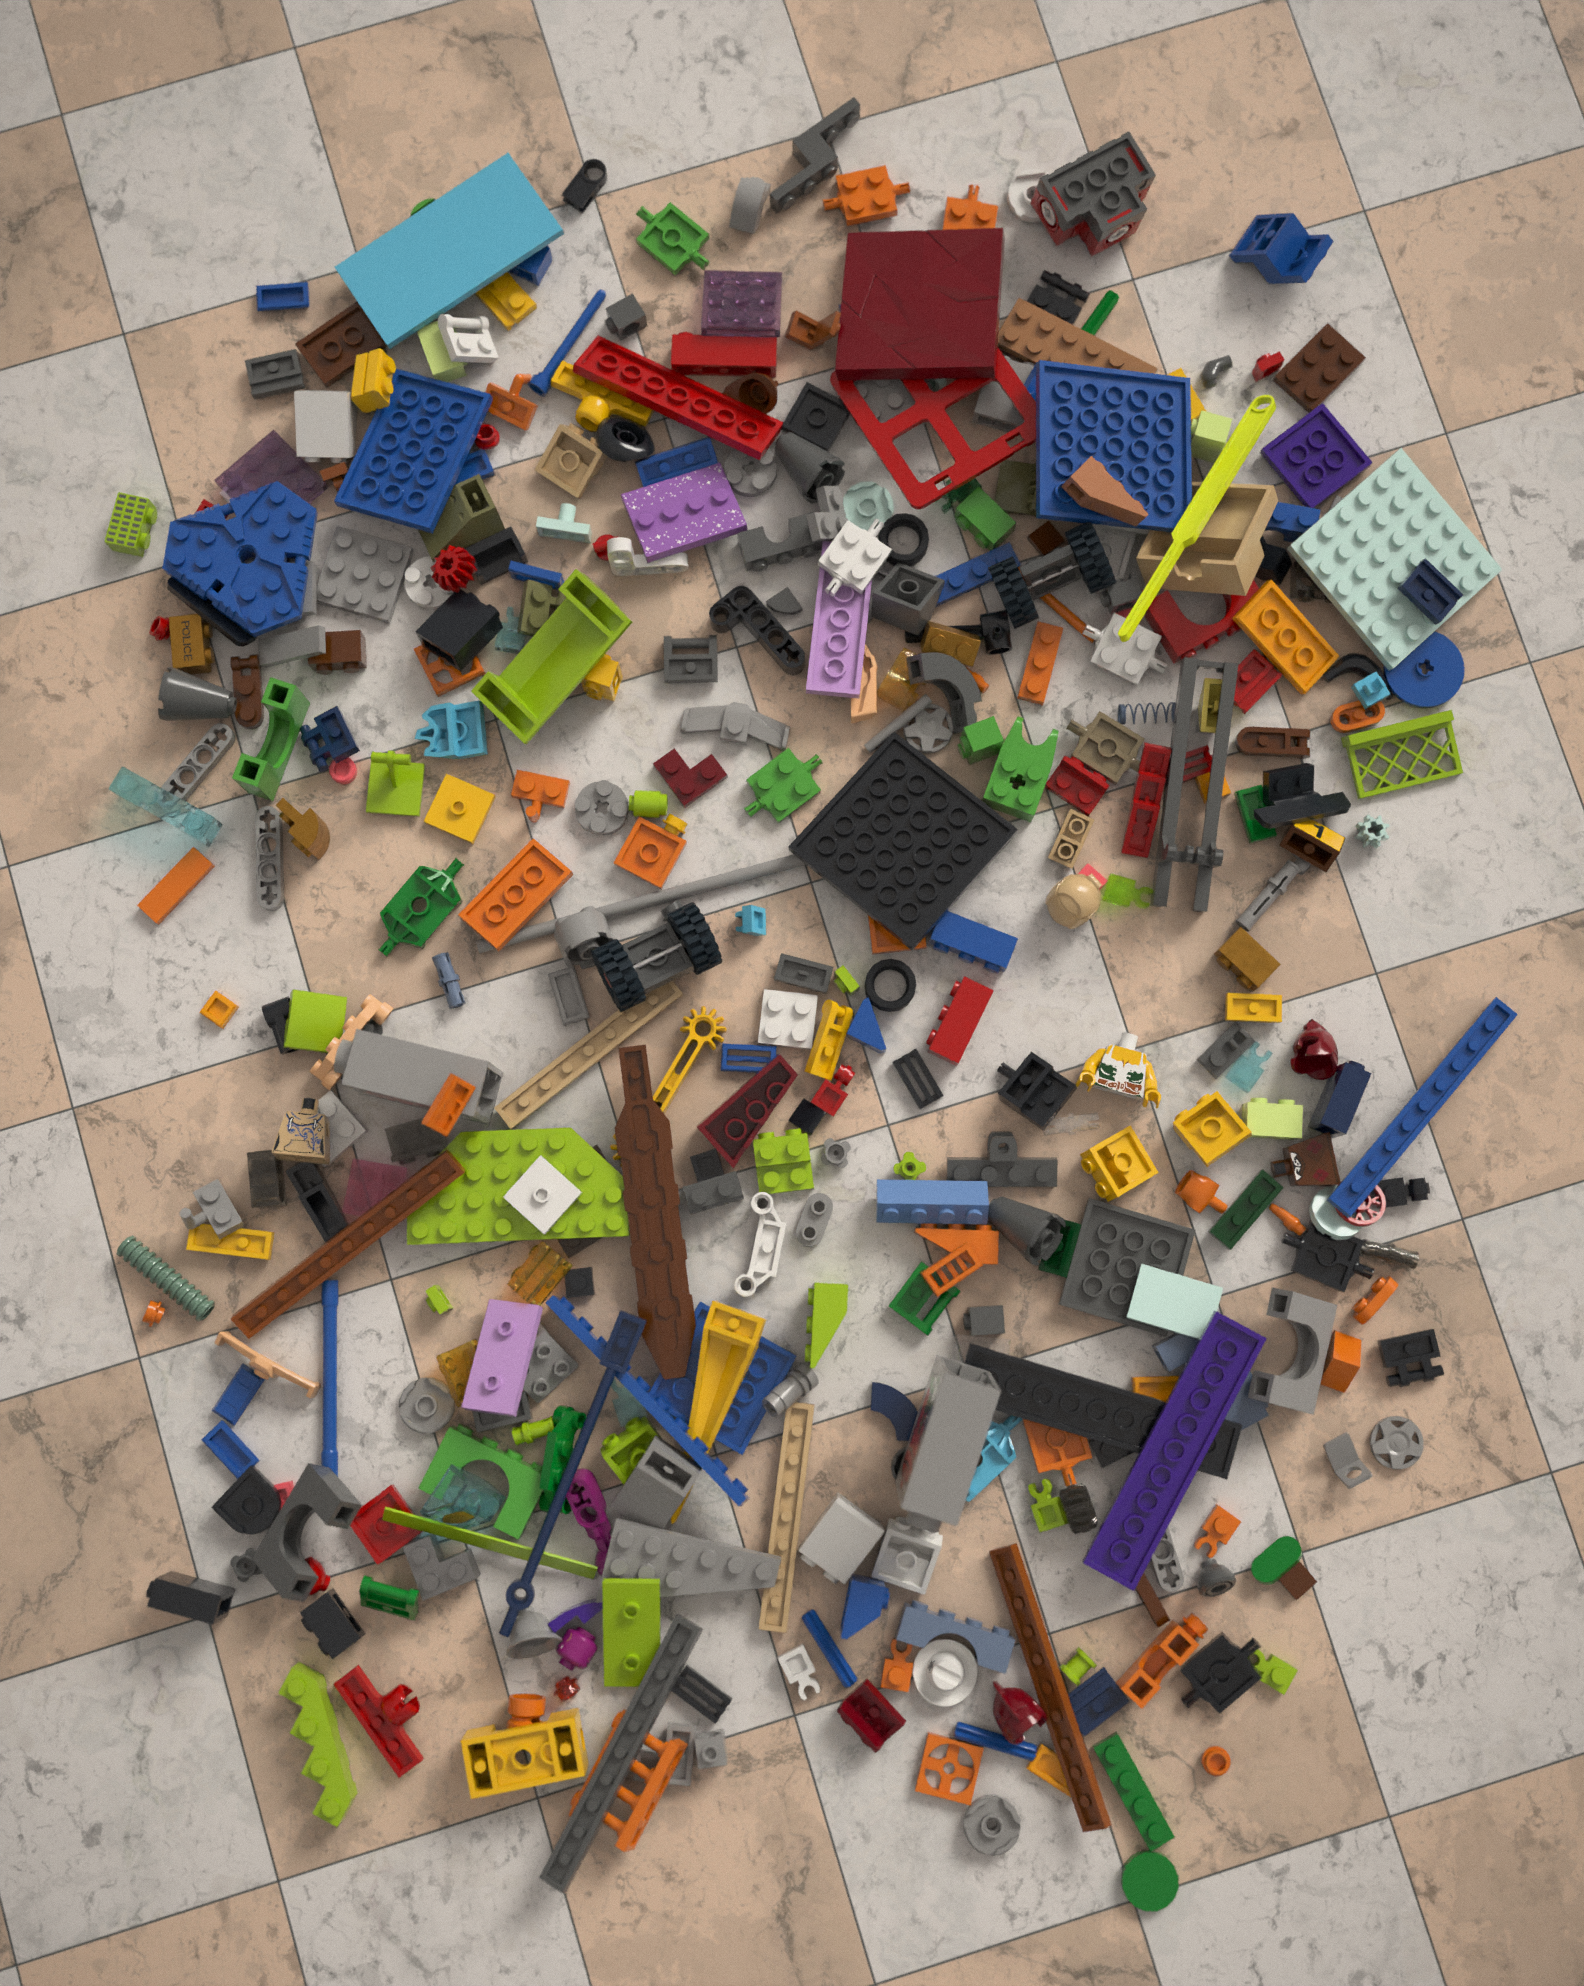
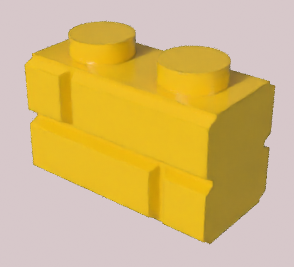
M379 348L369 351V354L356 355L351 400L364 413L375 411L376 408L388 407L390 394L393 393L392 377L396 371V365L394 360L383 349Z

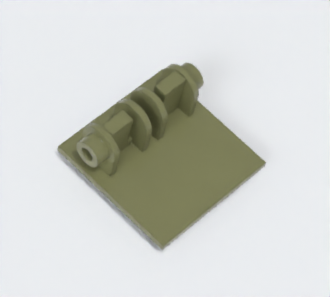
M1005 460L1000 463L995 502L1005 512L1036 516V463L1031 464Z

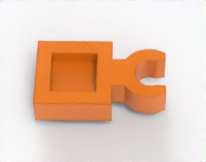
M1216 1504L1201 1526L1207 1532L1206 1535L1197 1538L1194 1547L1199 1550L1203 1543H1208L1210 1549L1206 1556L1209 1558L1214 1557L1217 1552V1542L1220 1541L1226 1545L1241 1521Z
M892 1638L890 1648L893 1658L885 1657L880 1686L881 1688L909 1692L913 1662L906 1661L905 1659L911 1653L912 1645L906 1643V1648L899 1651L896 1649V1638Z

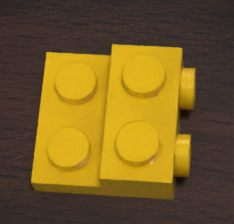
M1218 1091L1212 1095L1206 1094L1201 1097L1195 1107L1189 1111L1187 1109L1181 1111L1174 1118L1175 1121L1173 1122V1130L1187 1147L1197 1154L1206 1167L1252 1136L1250 1129Z
M1131 1125L1080 1154L1083 1170L1087 1174H1092L1096 1181L1095 1190L1101 1198H1106L1107 1202L1121 1196L1159 1173Z

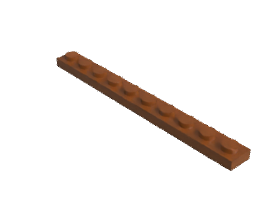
M446 1149L232 1315L231 1320L250 1339L465 1172L464 1167Z
M1017 1543L995 1548L989 1551L1040 1706L1046 1713V1723L1082 1831L1089 1832L1106 1829L1112 1824Z

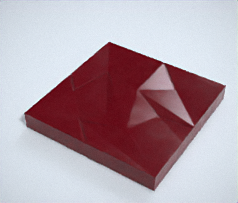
M980 228L848 233L839 321L841 325L838 332L835 364L838 381L995 378L1005 246L1004 229Z

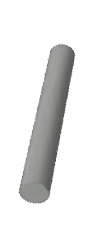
M924 694L864 745L866 749L872 753L893 732L896 733L932 703L928 695Z

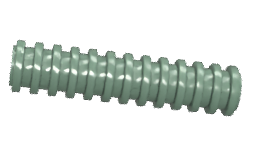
M129 1236L120 1244L117 1249V1255L119 1257L123 1256L125 1262L129 1261L131 1267H137L136 1271L138 1273L143 1272V1277H149V1282L152 1284L156 1283V1287L158 1289L162 1288L164 1294H170L169 1298L171 1300L176 1299V1304H182V1309L185 1311L189 1310V1314L191 1316L195 1315L197 1321L204 1320L215 1307L213 1300L209 1301L207 1295H201L202 1291L200 1289L195 1290L194 1284L189 1285L188 1279H182V1275L180 1273L176 1274L174 1268H169L167 1262L162 1263L163 1259L161 1257L156 1258V1253L149 1252V1248L147 1246L143 1247L141 1241L137 1242L135 1236Z

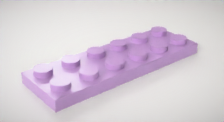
M823 541L821 557L832 542ZM820 567L806 694L859 699L872 581L862 594L851 587L841 585L835 596L832 597L830 592L829 594L825 592V588H827L833 578L826 570Z

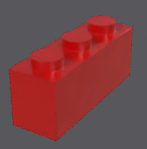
M965 976L962 982L956 981L949 994L954 998L950 1006H943L938 1020L942 1021L938 1031L932 1029L926 1041V1044L930 1045L928 1053L957 1066L994 990Z

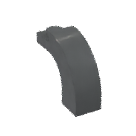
M937 652L920 653L906 658L910 685L930 683L940 688L947 697L954 734L962 733L963 727L976 723L977 715L974 710V703L982 702V698L974 677L961 662L949 655Z

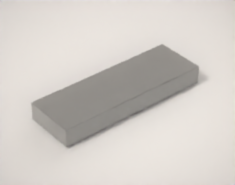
M320 625L259 640V666L265 668L326 654L325 627Z

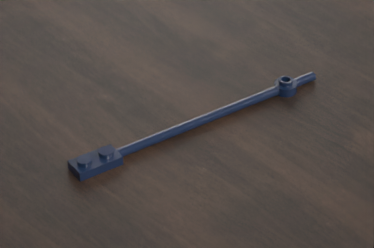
M620 1310L599 1364L606 1367V1370L521 1579L514 1580L507 1588L506 1601L509 1608L499 1631V1634L502 1636H510L520 1610L528 1608L534 1600L535 1589L531 1582L617 1371L623 1374L626 1373L647 1320ZM516 1590H525L526 1596L523 1598L518 1597Z

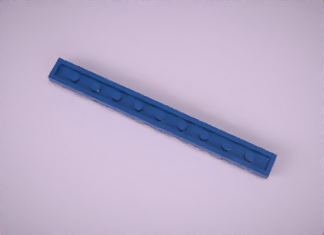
M1495 997L1326 1200L1347 1218L1351 1217L1518 1014Z
M553 1295L546 1304L600 1360L608 1341L603 1336L597 1338L591 1332L594 1328L585 1317L582 1316L579 1319L572 1312L575 1307L567 1298L563 1296L560 1299ZM630 1364L625 1374L617 1371L615 1377L722 1490L739 1507L743 1506L750 1499L745 1494L748 1488L738 1478L733 1481L726 1474L729 1469L718 1457L713 1460L706 1453L709 1447L698 1436L693 1439L687 1433L690 1428L679 1416L674 1419L667 1412L670 1406L660 1396L655 1399L648 1392L651 1388L650 1385L641 1376L635 1378L629 1372L632 1368Z

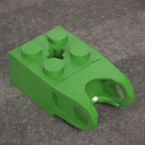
M1018 716L1000 749L982 801L994 810L1031 822L1052 767L1059 730L1052 729L1051 734L1044 743L1031 745L1022 736V722L1024 718ZM1010 782H1019L1021 786L1018 787V790L1012 788L1013 783Z

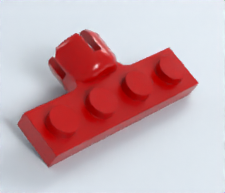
M359 1665L333 1684L398 1778L424 1759L403 1727L404 1723L415 1716L420 1709L417 1696L406 1704L403 1701L407 1695L413 1692L410 1687L400 1684L386 1695H381Z

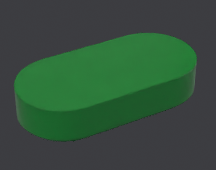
M1290 1536L1278 1538L1253 1560L1251 1571L1254 1578L1263 1585H1271L1278 1581L1301 1560L1302 1549L1299 1542Z

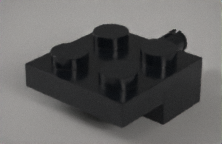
M1033 1052L1029 1053L1016 1071L1004 1062L997 1070L998 1073L1009 1079L998 1092L1000 1101L1043 1131L1077 1089L1074 1083L1056 1072L1051 1064Z

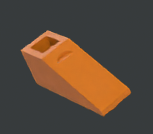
M921 1223L920 1228L914 1229L915 1234L948 1253L968 1242L982 1264L998 1265L999 1231H992V1225H976V1230H965L964 1224H948V1229H937V1224ZM964 1252L959 1255L964 1262L971 1264Z

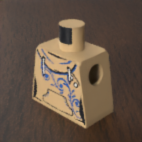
M303 1098L300 1112L287 1111L285 1113L272 1148V1154L277 1160L330 1164V1122L325 1115L317 1114L318 1100Z

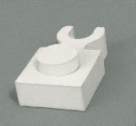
M804 1644L778 1656V1660L789 1683L799 1682L798 1692L801 1699H807L804 1688L807 1685L813 1686L816 1693L820 1692L819 1683L809 1676L816 1669Z

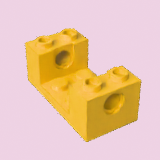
M579 1707L553 1712L548 1720L544 1722L496 1731L495 1724L469 1729L461 1739L471 1799L583 1777L586 1775L589 1766ZM527 1750L531 1754V1761L528 1764H520L515 1757L517 1751Z

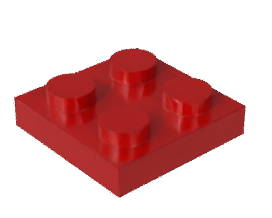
M393 1484L363 1505L350 1525L377 1565L423 1532L382 1520L385 1507L415 1515Z

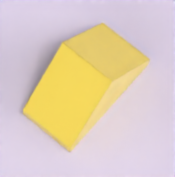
M1204 678L1198 704L1200 732L1215 733L1222 679Z

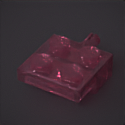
M353 1158L342 1213L361 1216L406 1181L408 1168Z

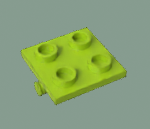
M388 750V753L372 751L366 813L420 817L425 764L411 763L410 754H395V751Z

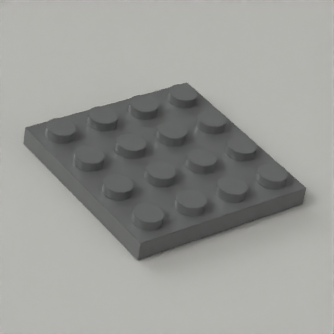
M1088 1198L1081 1221L1080 1233L1058 1305L1167 1337V1330L1127 1319V1313L1141 1264L1183 1276L1196 1230Z

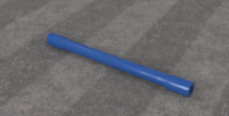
M325 1280L322 1282L323 1449L321 1452V1466L331 1468L338 1477V1280Z

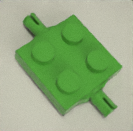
M671 202L655 215H652L643 206L640 207L636 216L647 223L645 230L636 238V242L641 248L675 276L691 261L702 270L705 269V266L709 265V260L699 253L701 247L710 239L709 233Z
M787 748L746 779V782L754 791L756 800L744 808L745 812H749L748 816L751 818L763 808L771 813L777 823H780L821 792V789L812 778L811 771L823 764L822 760L815 754V756L803 763Z

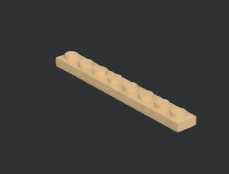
M671 981L645 994L646 1001L623 1012L617 1010L494 1107V1109L509 1128L513 1130L679 999L683 993L677 985Z
M795 1402L785 1412L768 1554L781 1556V1562L775 1587L763 1589L759 1621L760 1630L787 1633L815 1404Z

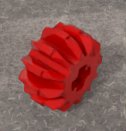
M449 545L447 551L440 549V556L433 557L436 564L430 567L433 572L432 578L443 590L458 593L461 588L467 589L469 581H474L472 574L478 571L474 565L476 560L463 547L458 546L456 548Z

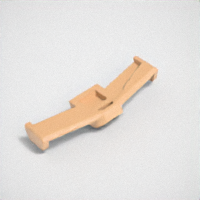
M866 644L859 699L850 698L851 723L869 720L877 714L876 672L878 667L875 656L871 654Z
M230 1331L219 1332L215 1344L223 1346L224 1343H227L250 1359L248 1365L255 1368L254 1373L259 1377L268 1380L270 1377L278 1378L280 1376L307 1389L306 1397L310 1399L314 1398L321 1387L319 1382H313L257 1353L231 1335Z

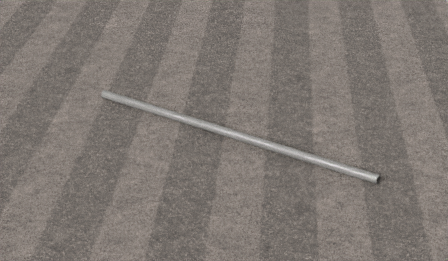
M793 854L595 909L603 913L606 919L806 864ZM560 918L521 928L504 947L553 934L556 929L555 922ZM476 940L479 953L495 950L486 940Z

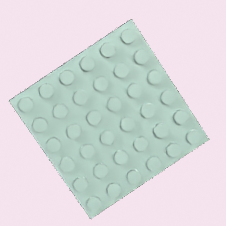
M1402 448L1390 456L1286 548L1388 671L1396 667L1502 570ZM1425 558L1463 594L1462 598L1456 602V605L1445 618L1436 625L1397 589L1411 571L1417 567L1418 563Z

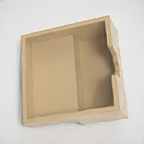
M1192 481V499L1203 482ZM1231 483L1196 542L1183 550L1160 589L1246 596L1264 558L1260 539L1278 503L1274 485ZM1149 531L1136 557L1145 585L1148 584L1173 543L1172 532Z

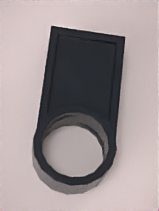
M598 159L587 160L561 194L564 197L563 201L579 212L584 213L607 181L605 164ZM591 168H599L603 171L602 177L597 180L587 179L585 174Z

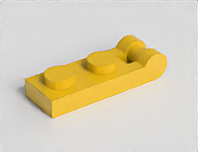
M829 999L822 1006L823 1016L804 1072L831 1081L852 1019L853 1010L845 1005L838 1006L837 1002Z

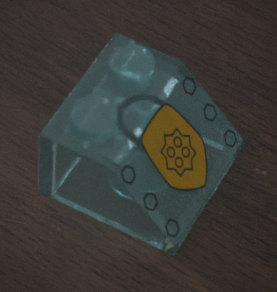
M451 1464L420 1513L438 1522L469 1529L490 1522L506 1497L489 1481Z

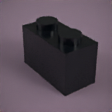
M334 1588L300 1612L303 1617L301 1621L306 1630L310 1633L314 1632L319 1639L318 1646L324 1655H330L332 1659L366 1634Z

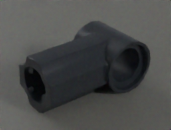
M289 996L262 1006L266 1023L272 1028L280 1054L282 1055L299 1050L284 1048L285 1024L289 1016Z

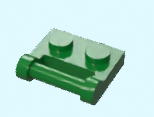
M921 1261L888 1306L929 1336L933 1330L931 1328L952 1298H957L961 1291L953 1286L942 1293L925 1318L920 1320L916 1315L933 1293L920 1272L928 1267ZM933 1272L931 1275L939 1286L942 1285L943 1282L938 1274Z
M364 1575L359 1588L361 1606L415 1621L419 1610V1590L411 1588L408 1591L373 1581V1577Z

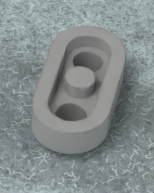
M816 1193L808 1198L796 1229L798 1241L807 1247L820 1243L833 1210L831 1199L823 1193ZM816 1202L824 1204L825 1208L822 1212L815 1211L814 1204ZM808 1227L815 1230V1235L812 1238H807L804 1234L805 1229Z

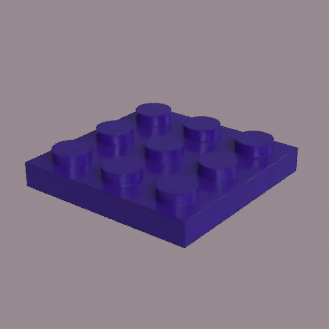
M1323 403L1260 451V454L1304 507L1316 508L1373 463Z

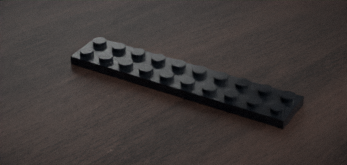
M972 1343L969 1344L964 1362L965 1364L991 1372L1001 1390L995 1408L996 1411L1136 1453L1140 1452L1166 1403L1164 1400ZM1224 1419L1197 1471L1228 1479L1242 1429L1241 1423Z

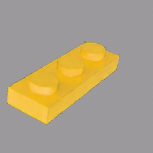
M202 1224L194 1229H189L186 1250L271 1260L275 1232L240 1228L219 1240L210 1224Z

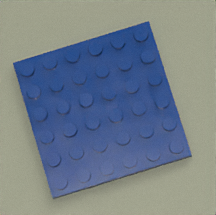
M1039 360L1036 364V518L1077 523L1091 522L1096 525L1173 532L1192 501L1190 378ZM1092 456L1096 461L1104 465L1106 471L1124 486L1125 491L1133 499L1143 505L1144 510L1149 515L1137 526H1133L1081 507L1061 486Z

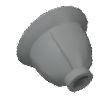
M529 1606L524 1610H520L518 1618L511 1631V1643L506 1650V1655L512 1659H526L538 1656L556 1648L563 1639L553 1633L548 1625V1619L543 1614L535 1612L534 1608Z

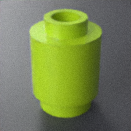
M635 790L634 795H629V811H634V817L660 818V815L667 816L668 794H661V791Z

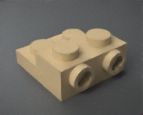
M570 423L569 426L559 424L535 471L575 497L581 498L592 477L597 476L607 456L599 449L595 437L589 440L582 436L584 430L573 423Z

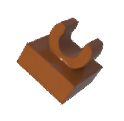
M342 462L319 472L324 482L332 480L338 492L344 480L343 476L347 474L349 469L347 464Z

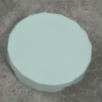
M871 481L860 482L852 486L843 498L846 518L861 529L868 531L875 519H878L879 523L882 522L884 524L893 515V499L889 491L877 485V483Z
M1337 1186L1326 1187L1318 1191L1312 1199L1309 1207L1311 1221L1322 1234L1326 1233L1335 1240H1347L1355 1236L1362 1227L1352 1225L1339 1216L1335 1207L1326 1200ZM1354 1212L1351 1216L1354 1219L1356 1217V1212ZM1363 1212L1361 1215L1365 1221V1212Z

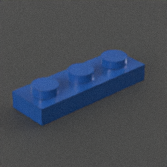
M709 436L635 461L643 487L718 463Z

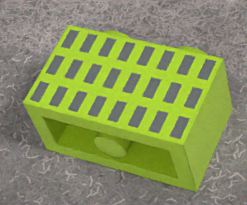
M118 492L104 541L112 551L143 557L145 549L147 550L150 545L151 537L149 533L151 526L157 520V510L154 504L148 498Z

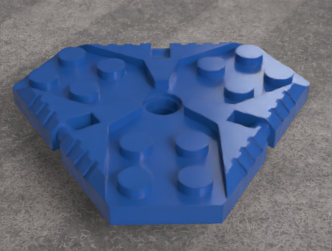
M276 481L255 491L252 490L247 494L239 495L237 498L229 499L230 503L220 506L218 503L213 505V507L205 508L203 511H197L195 514H190L170 522L162 567L169 576L205 602L207 599L211 600L216 610L253 637L301 620L309 572L305 563L306 560H311L318 515L316 508ZM235 513V518L226 520L225 516ZM248 558H255V560L249 564L244 563L245 560H247ZM288 558L295 559V563H287ZM221 585L223 588L219 593L216 592L217 587Z

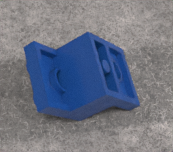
M1294 213L1256 215L1229 256L1234 263L1253 262L1269 284L1306 283L1312 277L1314 270L1326 256L1328 249L1334 241L1329 234L1309 235Z

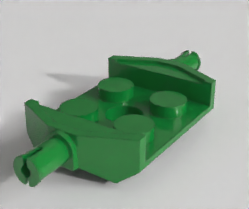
M455 858L446 871L426 866H419L380 912L382 921L389 932V938L378 949L380 952L388 957L395 946L400 943L422 949L426 946L424 943L458 903L461 904L463 902L453 882L454 876L464 866L461 861ZM417 899H425L427 902V907L423 912L419 913L413 910V903Z

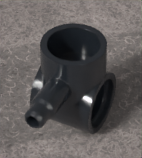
M1001 610L980 614L986 654L997 655L1011 651L1013 648L1007 611Z

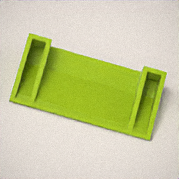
M577 569L573 571L558 589L567 598L500 676L488 671L471 690L526 745L633 623L600 587Z

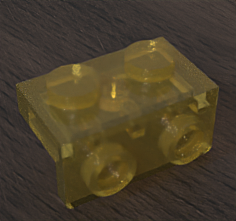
M477 1339L468 1341L436 1356L439 1369L445 1377L450 1389V1395L457 1407H461L478 1345Z

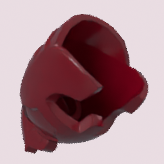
M1311 1019L1303 1026L1304 1031L1298 1035L1294 1042L1293 1051L1295 1057L1291 1058V1068L1297 1074H1307L1315 1080H1325L1331 1078L1336 1073L1338 1065L1337 1045L1327 1029Z
M993 1681V1687L997 1693L993 1703L994 1718L1007 1741L1015 1745L1020 1744L1026 1739L1023 1735L1036 1723L1039 1727L1046 1723V1713L1023 1689L1014 1687L1003 1688L998 1681Z

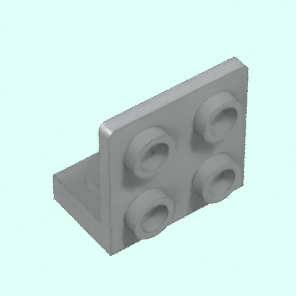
M541 1322L539 1323L523 1390L537 1403L541 1402L578 1367L577 1362L549 1335Z

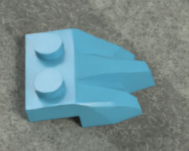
M481 701L456 705L452 703L433 705L422 714V718L429 722V726L417 730L415 739L428 740L430 742V746L424 751V756L465 759L488 755L484 704Z

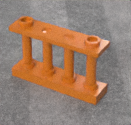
M626 1710L619 1712L615 1716L611 1724L613 1730L582 1789L578 1790L571 1800L570 1805L572 1808L568 1814L569 1816L574 1812ZM649 1733L644 1745L658 1753L660 1760L657 1766L650 1769L635 1760L630 1771L645 1780L644 1783L647 1785L643 1793L637 1796L621 1786L616 1796L631 1806L633 1812L629 1820L623 1822L611 1813H607L603 1823L617 1832L619 1839L615 1846L623 1852L634 1850L688 1744L681 1739H672L664 1743Z

